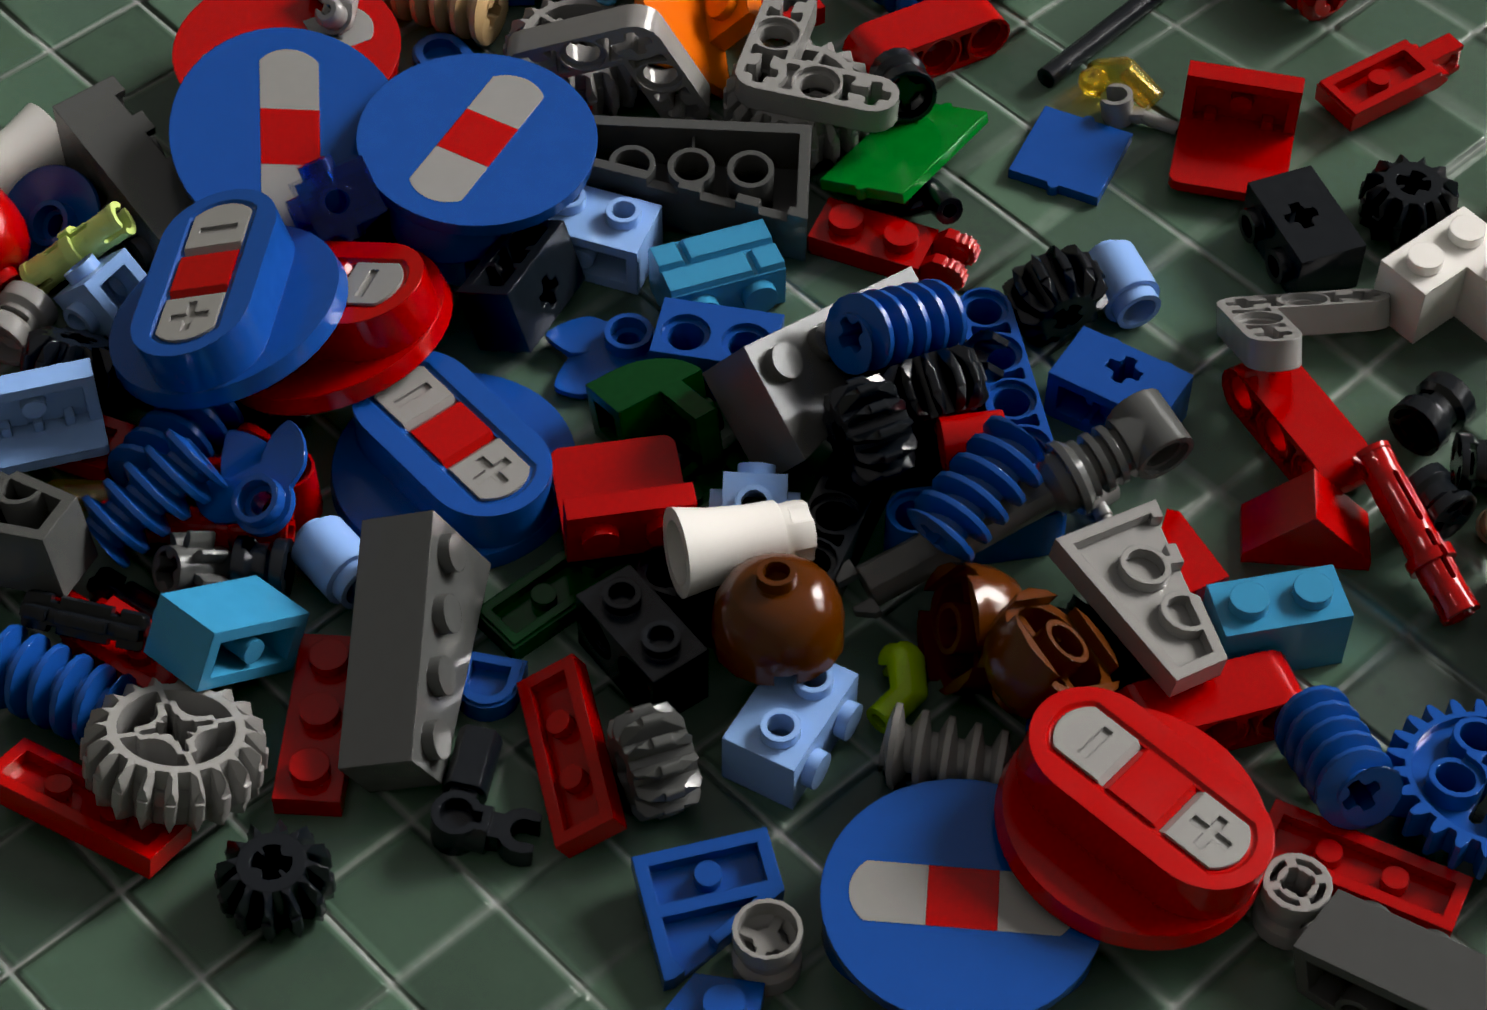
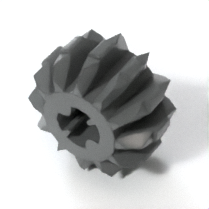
M667 701L653 705L646 703L632 707L630 710L625 711L624 714L609 720L606 747L610 754L616 785L622 793L624 805L631 810L637 819L641 822L655 818L657 820L678 815V813L684 812V809L699 803L701 795L700 786L703 778L698 769L697 760L699 756L694 750L692 743L693 735L687 732L684 717Z

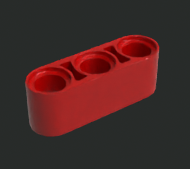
M924 0L857 26L845 39L842 51H851L853 61L865 63L866 72L869 74L872 63L881 53L892 48H906L918 55L931 78H935L995 54L1007 41L1010 26L988 0Z
M1243 363L1224 370L1222 374V388L1229 407L1288 480L1316 469L1344 494L1366 485L1351 459L1356 456L1358 451L1368 446L1367 442L1303 366L1289 371L1266 372L1250 369Z
M1268 650L1228 659L1220 676L1170 698L1153 678L1127 685L1118 690L1117 693L1128 697L1141 707L1157 710L1186 721L1215 739L1226 750L1232 751L1275 740L1274 724L1281 708L1293 695L1301 692L1302 689L1286 657L1280 651Z

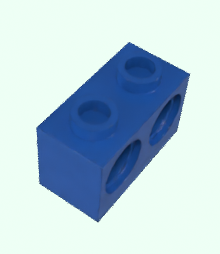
M664 297L649 349V359L671 358L686 361L701 368L703 373L742 347L783 328L785 315ZM704 379L706 396L716 401Z

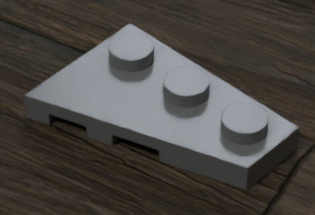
M1154 499L1056 538L1049 557L1170 698L1220 676L1228 657L1201 597L1191 593L1181 572L1184 560L1177 544H1168L1160 526L1164 516L1157 500Z

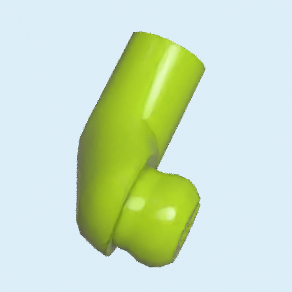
M909 641L889 643L881 649L878 656V664L886 665L882 672L884 676L889 678L890 689L866 710V715L871 725L883 734H885L890 714L897 702L904 703L906 719L928 696L925 656L916 645Z

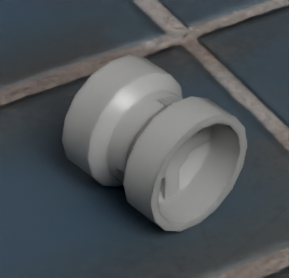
M22 280L9 282L0 292V362L11 366H19L22 346L26 345L28 333L38 328L49 325L53 326L59 316L57 307L45 292L33 284Z
M1285 853L1271 860L1266 869L1261 890L1252 911L1253 926L1258 935L1269 945L1282 950H1293L1295 942L1331 898L1333 882L1327 868L1317 859L1302 853Z
M771 898L757 899L744 905L735 915L732 924L733 950L731 953L733 976L735 979L765 983V997L780 995L792 988L801 973V947L803 944L801 917L793 907L781 900Z

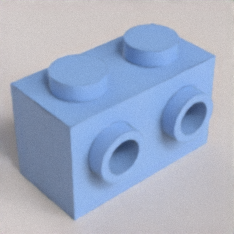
M585 185L572 203L548 219L564 221L586 278L584 281L635 295L639 294L649 275L648 249L663 244L662 205Z
M834 663L830 669L810 681L797 684V675L789 677H774L775 686L758 685L722 737V777L793 810L807 788L816 790L819 787L831 762L830 752L839 739L848 741L860 722L863 705L857 702L859 674Z

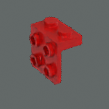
M1190 60L1181 117L1169 173V186L1178 191L1244 201L1249 182L1289 172L1305 78Z
M657 435L555 449L551 453L553 486L567 563L644 553L655 546L664 545L663 516L666 508L697 507L693 482L684 483L676 443L670 436Z

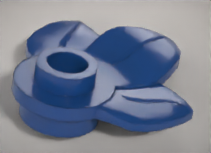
M622 313L612 317L608 322L593 316H585L569 320L546 332V340L569 357L556 376L554 382L555 392L569 398H588L585 384L626 364L649 359V349L655 332L650 321L636 313Z
M287 420L275 430L268 442L243 431L229 430L225 436L221 455V476L227 483L228 488H223L208 480L207 484L212 500L208 504H201L195 500L201 514L217 525L238 524L244 531L256 537H268L281 531L293 516L296 506V496L293 488L307 466V445L300 428L293 421ZM271 500L267 509L264 512H262V509L266 502Z

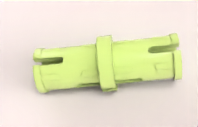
M112 201L85 223L83 222L77 227L68 226L57 234L59 240L19 266V274L22 281L31 283L36 287L40 284L38 288L48 294L66 279L64 274L82 258L93 253L98 259L115 245L133 236L137 232V227L132 215L125 207L121 209L119 202Z

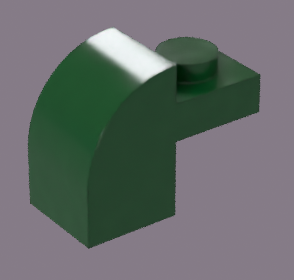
M671 358L645 359L621 366L585 384L594 431L604 442L667 435L679 440L687 455L703 468L725 458L720 431L724 428L723 417L715 402L706 396L702 369L698 366Z

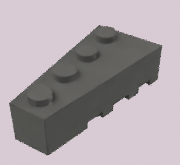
M112 75L52 106L66 166L79 171L90 180L98 193L102 209L112 201H117L121 204V209L125 207L136 223L137 232L130 238L122 241V243L147 273L150 270L163 232L170 222L179 213L192 205L193 202L180 183L172 155L166 158L160 144L153 136L156 133V127L142 110L134 115L128 112L123 101L125 89Z
M434 510L362 520L338 770L370 793L443 785L451 753L452 740L491 563Z

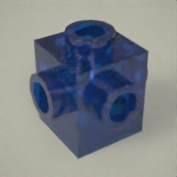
M327 154L297 168L301 179L288 184L294 198L285 201V205L295 227L307 232L310 231V233L323 241L330 239V241L350 242L366 233L363 225L364 222L388 212L362 155L354 154L335 163L331 154ZM335 190L338 194L339 202L335 209L329 211L325 206V198L330 191Z

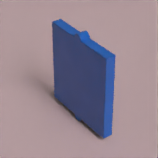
M1045 106L1008 170V178L1045 189L1046 193L1050 196L1061 194L1097 206L1132 142L1133 133L1095 122L1092 116L1082 118Z

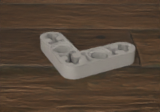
M763 0L736 64L735 95L739 102L755 110L863 132L877 133L886 131L894 126L898 120L900 91L897 85L890 79L801 60L816 23L817 0ZM790 6H794L791 11V18L783 16V11H787ZM769 39H783L788 41L790 45L783 48H770L765 46L763 42ZM762 68L770 71V77H765L763 82H759L762 76ZM817 87L827 89L831 94L822 98H812L806 96L803 91L808 88ZM842 96H847V101H843Z
M626 4L523 29L513 33L508 38L506 56L532 62L552 71L561 78L624 65L662 118L692 120L708 118L711 88L708 81L663 16L650 6ZM583 41L590 42L597 46L580 47L571 43ZM660 63L670 65L673 68L658 69L648 65Z
M1343 289L1238 296L1221 299L1216 302L1217 335L1246 367L1258 371L1281 372L1297 369L1302 366V336L1376 331L1385 329L1390 325V294L1374 289Z

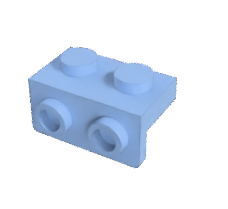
M90 358L57 363L0 376L1 472L8 475L16 471L23 473L109 454L110 447Z

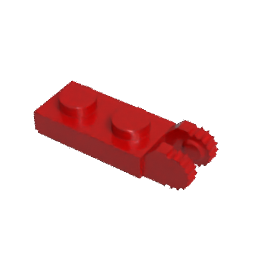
M831 197L828 198L807 236V250L811 254L886 277L912 266L919 281L922 279H938L957 291L960 288L963 289L969 276L967 274L968 269H965V267L976 263L981 249H979L981 245L977 243L978 240L972 238L973 236H969L967 233L961 234L960 231L948 228L939 232L938 229Z

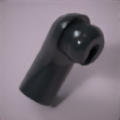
M933 177L905 204L882 200L884 207L894 211L895 215L899 217L912 218L932 214L939 222L947 225L958 221L963 212L961 201L939 180Z

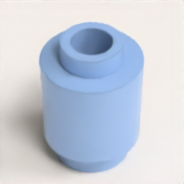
M1105 240L1096 244L1088 253L1092 260L1097 261L1105 275L1103 280L1108 287L1106 295L1109 303L1102 310L1110 321L1117 322L1124 329H1133L1146 324L1160 310V288L1138 251L1128 240Z
M329 515L314 518L305 523L297 532L291 551L292 560L330 602L342 604L347 609H353L360 538L338 516Z

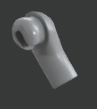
M317 0L323 4L322 11L317 8L315 9V19L325 33L341 35L353 27L359 0Z

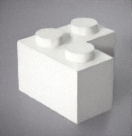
M1465 206L1380 261L1374 290L1390 294L1389 326L1412 344L1452 317L1457 318L1487 342V223Z

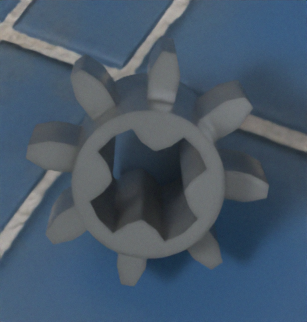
M214 531L171 532L169 534L171 545L160 547L152 563L153 581L161 593L230 580L231 553L226 547L215 545L216 532Z

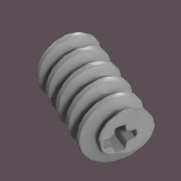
M897 702L890 714L879 754L878 773H880L883 767L885 768L886 785L891 790L899 789L909 774H911L912 785L942 779H971L998 784L1006 764L1014 754V751L1011 750L1010 732L1007 729H1002L990 746L985 744L983 723L976 722L965 739L959 738L957 718L949 715L939 732L932 731L930 710L924 708L913 725H908L905 722L904 703Z

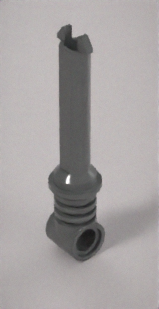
M1149 388L1138 391L1122 400L1111 410L1106 417L1105 427L1098 424L1091 428V435L1088 432L1078 435L1077 443L1074 440H1069L1065 443L1052 440L1046 443L1044 448L1045 460L1043 462L1037 461L1035 465L1042 475L1044 482L1038 488H1033L1019 480L1017 484L1024 492L1026 502L1022 506L1017 507L1002 499L1000 503L1009 515L1008 522L1001 526L985 518L983 522L992 535L990 542L985 545L970 537L966 539V542L972 548L974 554L1054 511L1071 514L1077 510L1081 515H1086L1092 512L1095 500L1102 497V489L1110 493L1116 489L1117 483L1124 485L1130 482L1131 475L1148 480L1168 473L1188 457L1193 450L1194 441L1159 390ZM917 533L856 567L853 566L850 559L845 561L835 580L840 589L859 579L869 598L853 607L856 617L877 619L882 616L880 605L928 580L938 566L949 562L961 561L952 555L941 552L920 533Z

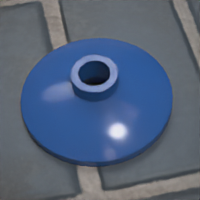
M46 165L32 170L23 176L8 194V197L22 214L28 227L31 239L28 260L59 240L57 234L61 224L60 232L68 226L77 227L83 222L85 223L102 210L98 193L90 180L79 171L63 165Z

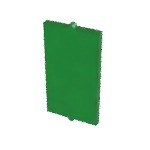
M951 103L935 104L931 112L921 120L913 123H899L896 121L894 126L886 131L870 132L820 179L821 189L855 195L859 200L872 198L905 204L988 123V113L953 107Z

